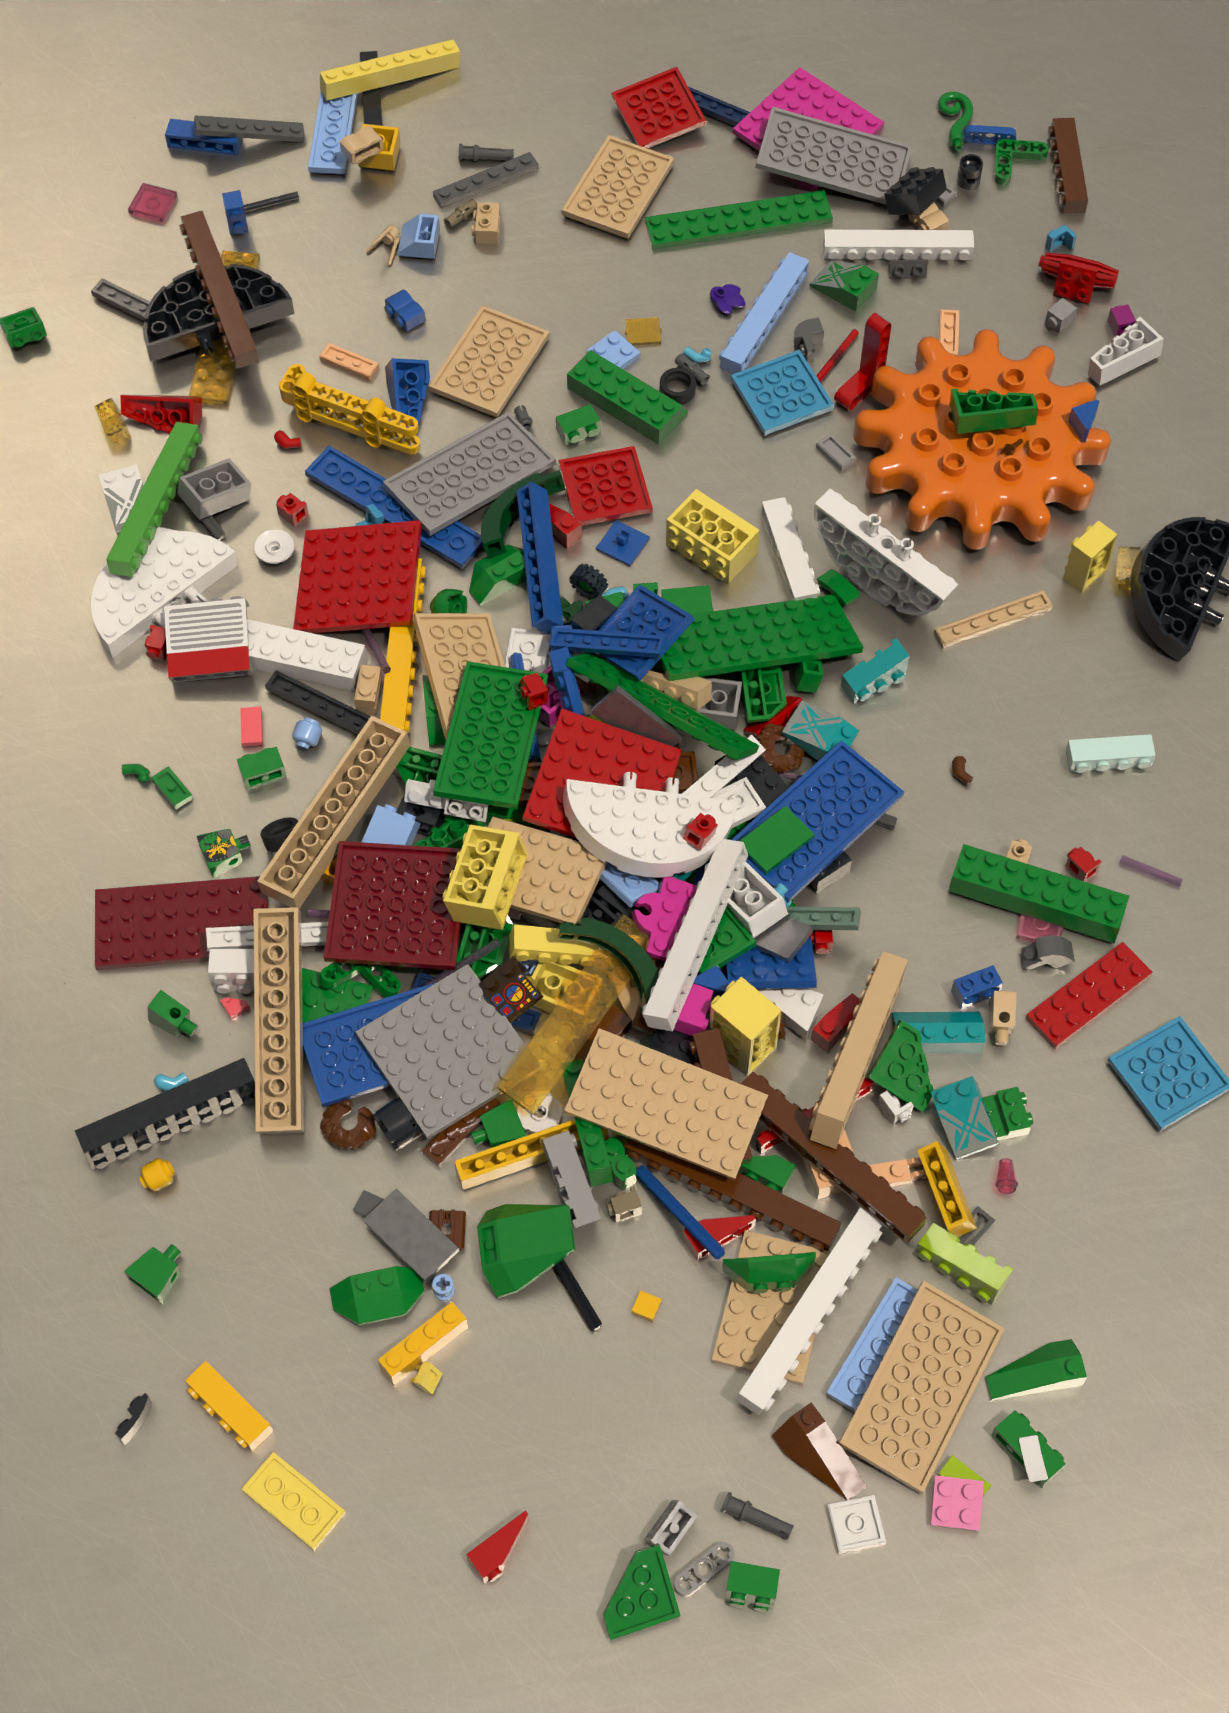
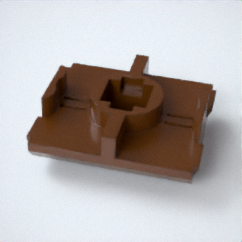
M455 1209L431 1210L429 1212V1220L441 1232L443 1227H451V1233L444 1235L459 1248V1251L464 1250L466 1212L455 1211Z

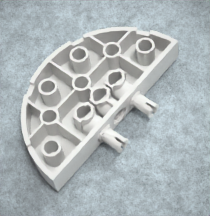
M829 489L815 503L814 520L819 524L817 532L828 554L837 566L842 565L848 572L846 576L849 580L874 600L885 606H888V604L895 606L898 612L910 615H926L933 610H937L956 590L958 584L952 577L945 575L936 565L929 563L920 553L912 550L914 542L911 541L909 544L910 538L899 540L888 529L881 527V517L879 516L877 519L878 514L866 516L857 506L850 504L841 494L834 492L832 489Z
M168 531L155 534L153 541L148 546L146 555L141 560L140 568L136 570L133 577L110 574L106 563L96 579L91 597L94 624L106 651L114 658L149 632L150 625L157 626L159 624L165 628L164 606H170L171 603L175 602L186 604L194 600L208 602L200 593L238 566L235 551L220 540L201 533Z
M630 772L624 773L623 786L566 780L563 792L564 811L576 838L592 855L605 863L607 861L617 866V869L643 877H671L673 874L680 872L688 873L707 863L724 839H727L737 810V801L678 794L679 780L677 778L674 779L673 785V778L666 779V792L636 788L637 775L632 772L631 779ZM700 812L704 815L709 814L713 816L718 824L714 836L701 851L683 839L686 827L692 823Z

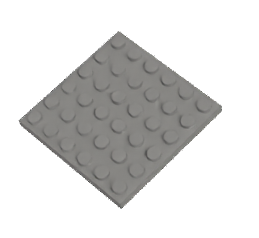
M469 964L356 1031V1036L427 1140L541 1070V1066L505 1016H501L487 999L479 985L481 981Z

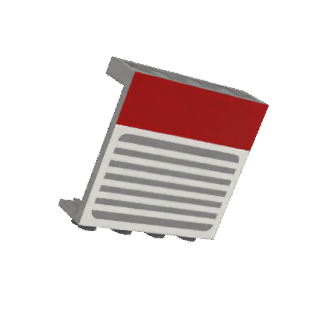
M235 596L231 597V600L215 598L211 599V602L194 600L190 604L175 602L171 603L170 606H164L168 678L173 683L254 675L249 656L248 601L243 597Z

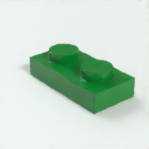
M169 766L151 777L152 782L175 810L193 799L190 791Z

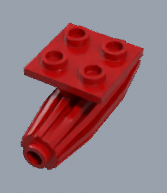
M1045 253V256L1041 255L1038 267H1041L1042 272L1057 278L1053 295L1088 304L1091 301L1093 288L1114 289L1119 275V270L1108 265L1070 254Z

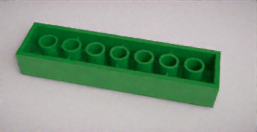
M963 844L948 890L949 892L1111 943L1116 941L1129 900V895Z

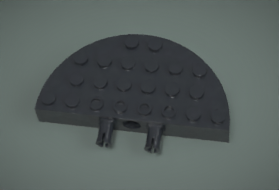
M230 264V266H224L249 329L294 314L292 298L283 285L275 282L270 275L244 265ZM195 268L172 279L173 282L166 287H161L146 309L143 336L150 362L201 345L206 356H210L208 349L211 355H213L216 349L212 341L224 336L223 333H219L216 324L218 318L214 319L211 308L213 305H209L207 302L206 293L208 292L207 290L203 291L200 282L202 277L197 276Z
M1190 517L1174 521L1152 537L1140 551L1134 562L1130 579V590L1136 615L1151 639L1164 652L1177 661H1180L1190 652L1203 618L1218 626L1224 617V614L1210 608L1209 604L1216 588L1229 595V580L1221 576L1229 557L1228 522L1218 519L1215 521L1207 520L1206 517Z

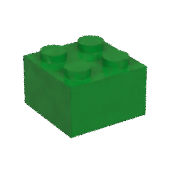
M731 1561L725 1602H730V1606L743 1608L744 1605L754 1606V1610L760 1612H768L769 1609L773 1610L780 1569Z

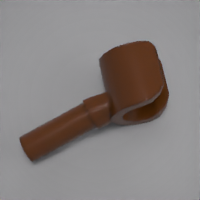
M1019 439L1012 445L1005 444L1000 454L1005 453L1008 456H1013L1016 448L1023 443V440Z

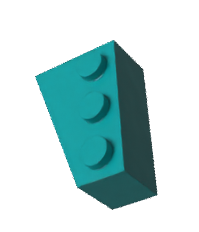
M897 638L891 641L892 645L883 652L880 649L875 652L876 656L867 663L863 660L842 675L841 687L854 704L859 701H865L874 693L883 692L888 686L894 683L898 684L906 678L909 654Z

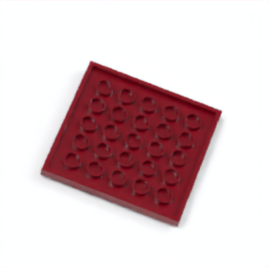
M339 841L324 961L456 970L461 922L453 921L443 902V893L445 889H448L450 873L455 869L456 856L461 849Z

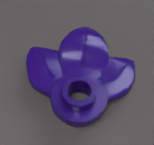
M736 285L716 286L710 291L711 301L717 304L718 309L727 315L731 314L732 308H741L746 305L744 298L739 294L741 289Z

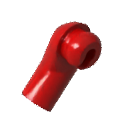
M281 430L277 431L274 435L275 441L284 449L301 447L300 438L290 439Z

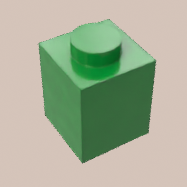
M811 660L799 663L794 676L796 690L817 692L824 676L821 661Z

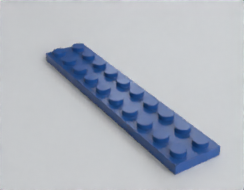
M330 445L305 470L307 477L366 511V506L374 504L383 513L384 523L415 521L383 487V481L386 480L384 477ZM458 521L431 536L423 528L421 530V545L461 569L483 546L481 535Z

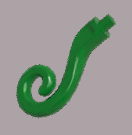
M952 91L941 95L938 100V108L943 114L952 116L958 114L961 110V105L963 106L964 113L953 124L949 132L950 146L955 148L956 151H960L964 144L962 131L971 120L974 109L971 100L965 94ZM949 101H956L953 107L946 105Z

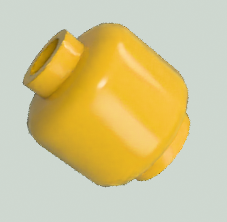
M156 1158L142 1166V1176L139 1179L145 1189L149 1188L157 1192L173 1182L175 1171L167 1159Z

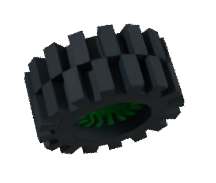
M586 563L580 564L569 577L572 588H576V592H580L581 596H586L588 600L602 595L608 586L607 579L603 578V573L600 574L598 569L595 570L594 566L591 565L589 567Z

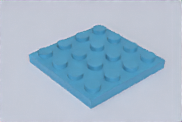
M800 350L731 375L732 383L764 435L834 410L833 402Z
M1181 1016L1108 1057L1107 1060L1159 1131L1229 1091L1228 1077Z

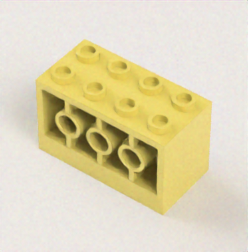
M697 489L666 520V543L668 546L678 550L687 559L693 560L702 569L708 570L717 579L723 580L728 584L758 553L760 530Z
M476 825L469 826L468 832H465L463 836L462 849L456 856L455 869L450 873L448 889H445L443 893V902L453 921L503 930L528 856L519 833Z
M740 977L736 982L732 981L727 986L726 992L721 997L717 996L711 1002L709 1030L720 1029L727 1060L745 1076H748L777 1048L782 1010L744 978Z

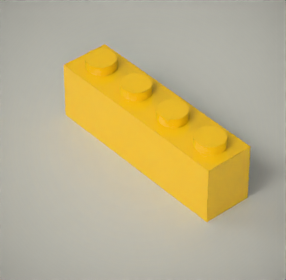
M935 1141L918 1149L919 1157L948 1231L959 1237L977 1229L946 1148L938 1141Z
M453 1302L449 1303L378 1359L380 1369L392 1384L396 1385L415 1370L417 1365H421L423 1361L429 1359L468 1328L467 1318Z
M207 1361L185 1380L188 1386L187 1393L195 1401L199 1398L204 1403L203 1409L211 1417L215 1414L220 1419L218 1424L227 1433L231 1430L236 1435L234 1440L243 1449L247 1446L253 1451L273 1432L271 1425Z

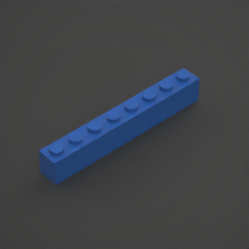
M529 482L517 490L531 621L533 628L550 635L551 626L563 625L548 492L541 486Z

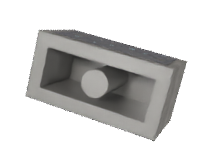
M672 1500L644 1540L650 1545L659 1543L663 1555L670 1556L698 1515L681 1501Z

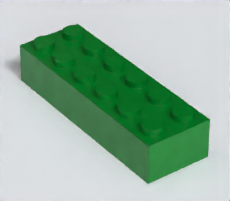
M592 350L567 373V389L658 445L682 421L683 406Z

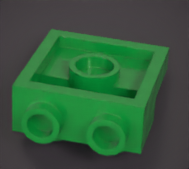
M35 307L0 318V326L11 348L21 347L27 342L38 341L47 336L44 324Z
M1018 1087L996 1091L995 1095L983 1097L998 1140L1029 1134L1033 1125V1117L1030 1112L1026 1113L1024 1106L1027 1105L1026 1095L1024 1092H1020Z

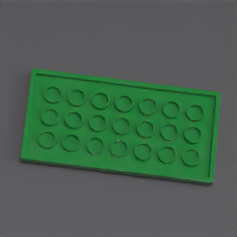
M467 661L434 785L433 796L518 810L542 706L528 710L527 699H524L520 693V687H522L520 680L526 675L538 673L545 686H547L548 674Z

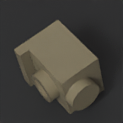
M635 1186L630 1187V1192L616 1193L610 1198V1202L606 1203L609 1216H614L615 1222L642 1214V1205Z

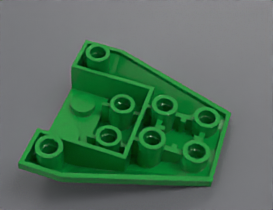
M504 1204L487 1210L477 1225L482 1271L498 1298L521 1291L575 1251L570 1206Z

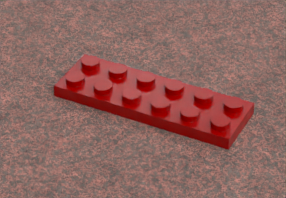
M1121 942L1026 1015V1019L1056 1049L1151 977L1153 972L1124 942Z

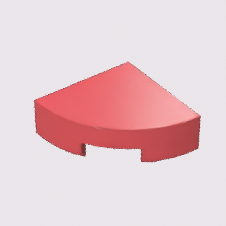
M231 997L220 1000L231 1020L250 1010L249 1004L244 1000Z

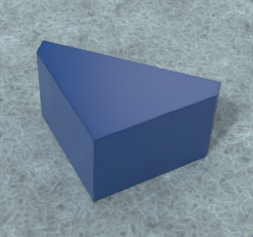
M1094 400L1071 409L1068 421L1083 442H1086L1100 403L1099 400Z
M715 966L697 975L693 984L713 990L711 999L714 1000L717 996L721 997L726 992L725 990L730 983L719 967Z

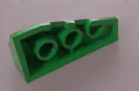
M1069 1339L1050 1342L986 1376V1383L992 1401L1082 1386L1087 1375L1082 1355L1073 1340Z

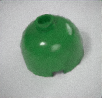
M441 590L430 603L431 613H467V597L462 595V590Z

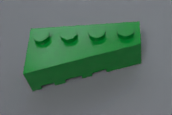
M951 389L949 406L957 434L1036 425L1038 405L1034 394L1008 392L1006 395H1000L997 391H989V394L976 393L977 390H968V393L958 392V389Z

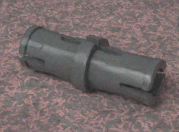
M683 353L676 357L675 363L681 368L689 370L701 385H705L709 381L710 375L700 369L696 362L689 360Z

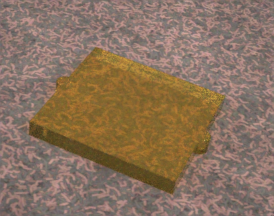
M658 317L625 319V335H627V341L633 346L661 344L660 333L662 329L659 327Z

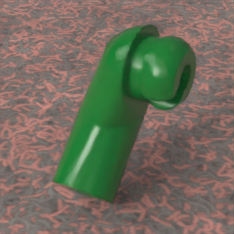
M122 764L123 775L137 774L140 782L149 781L150 771L143 765Z

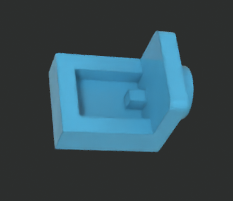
M1063 225L1048 233L1045 248L1052 251L1065 244L1071 250L1075 246L1077 236L1066 225Z
M374 504L366 506L365 521L356 523L355 526L383 524L384 515Z

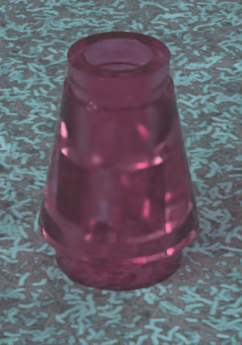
M1008 1158L1001 1159L998 1166L995 1186L1002 1194L1014 1193L1018 1186L1013 1161Z

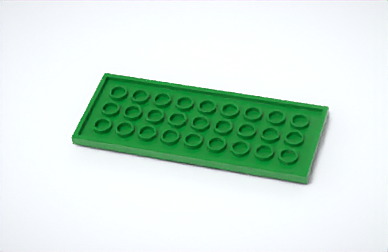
M826 595L817 598H806L805 600H789L691 614L695 620L666 651L662 658L659 659V662L668 681L859 654L863 652V645L837 598L833 595Z

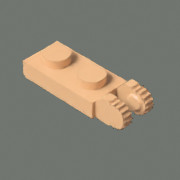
M920 1157L869 1165L872 1172L878 1177H884L890 1186L909 1184L912 1181L928 1178L925 1170L909 1172V1168L923 1165Z

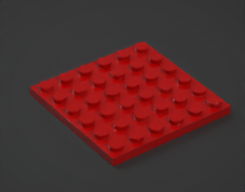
M420 520L305 530L293 629L308 633H322L412 625L422 530Z
M561 709L522 820L576 838L571 830L568 817L565 815L563 805V792L567 779L623 786L624 773L630 772L631 779L632 772L637 775L636 788L666 792V779L673 778L682 750Z

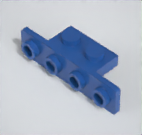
M564 647L548 652L562 709L585 716L575 674L572 668L566 666L568 658H570L568 648Z

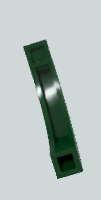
M560 470L544 476H540L539 472L512 485L491 504L481 525V539L488 559L507 552L504 545L505 533L511 521L519 513L517 490L529 482H533L546 489L548 496L564 491L566 489Z
M581 917L575 925L572 922L559 924L554 930V939L580 941L595 945L610 953L625 967L636 986L640 1003V1014H642L643 1007L650 999L651 989L656 985L659 974L656 965L647 952L625 932L605 922Z

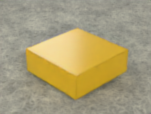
M640 1290L631 1313L653 1322L662 1299Z

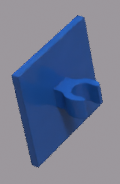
M616 520L597 545L596 550L630 566L648 542L650 536Z

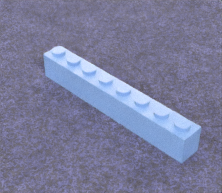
M791 252L788 253L786 258L781 259L778 270L772 273L770 282L764 285L761 296L756 297L753 308L749 309L746 313L744 322L739 323L736 334L730 337L726 349H722L719 355L721 369L735 374L747 368L808 274V259Z

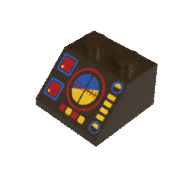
M513 956L479 983L487 999L501 1016H505L510 1024L543 998L527 968Z

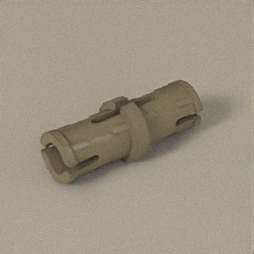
M471 199L462 207H457L455 212L444 219L445 225L451 229L460 221H465L468 215L477 210V202ZM464 210H466V212H464L462 215H460L459 217H456V216H458L460 213H462Z

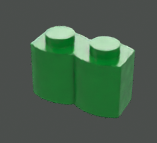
M614 1136L604 1141L614 1184L622 1191L636 1184L635 1164L625 1155L622 1143Z

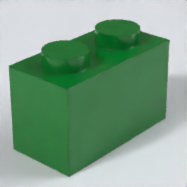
M589 404L556 416V430L566 446L601 433V421L592 405Z
M277 746L265 748L254 754H246L237 759L246 790L286 777L285 768Z

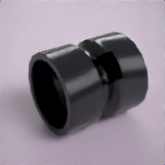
M967 154L960 159L957 184L965 190L975 189L980 184L983 160L979 156Z

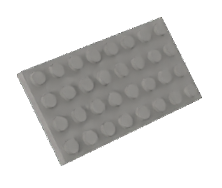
M772 107L755 168L886 204L884 194L906 174L912 146Z
M507 412L384 480L383 487L415 521L420 520L422 528L431 536L498 498L517 482L538 472L540 474L556 465V459Z

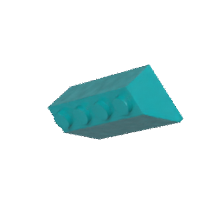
M980 1011L892 1012L893 1029L898 1020H903L920 1031L924 1054L983 1053L986 1039L984 1021Z

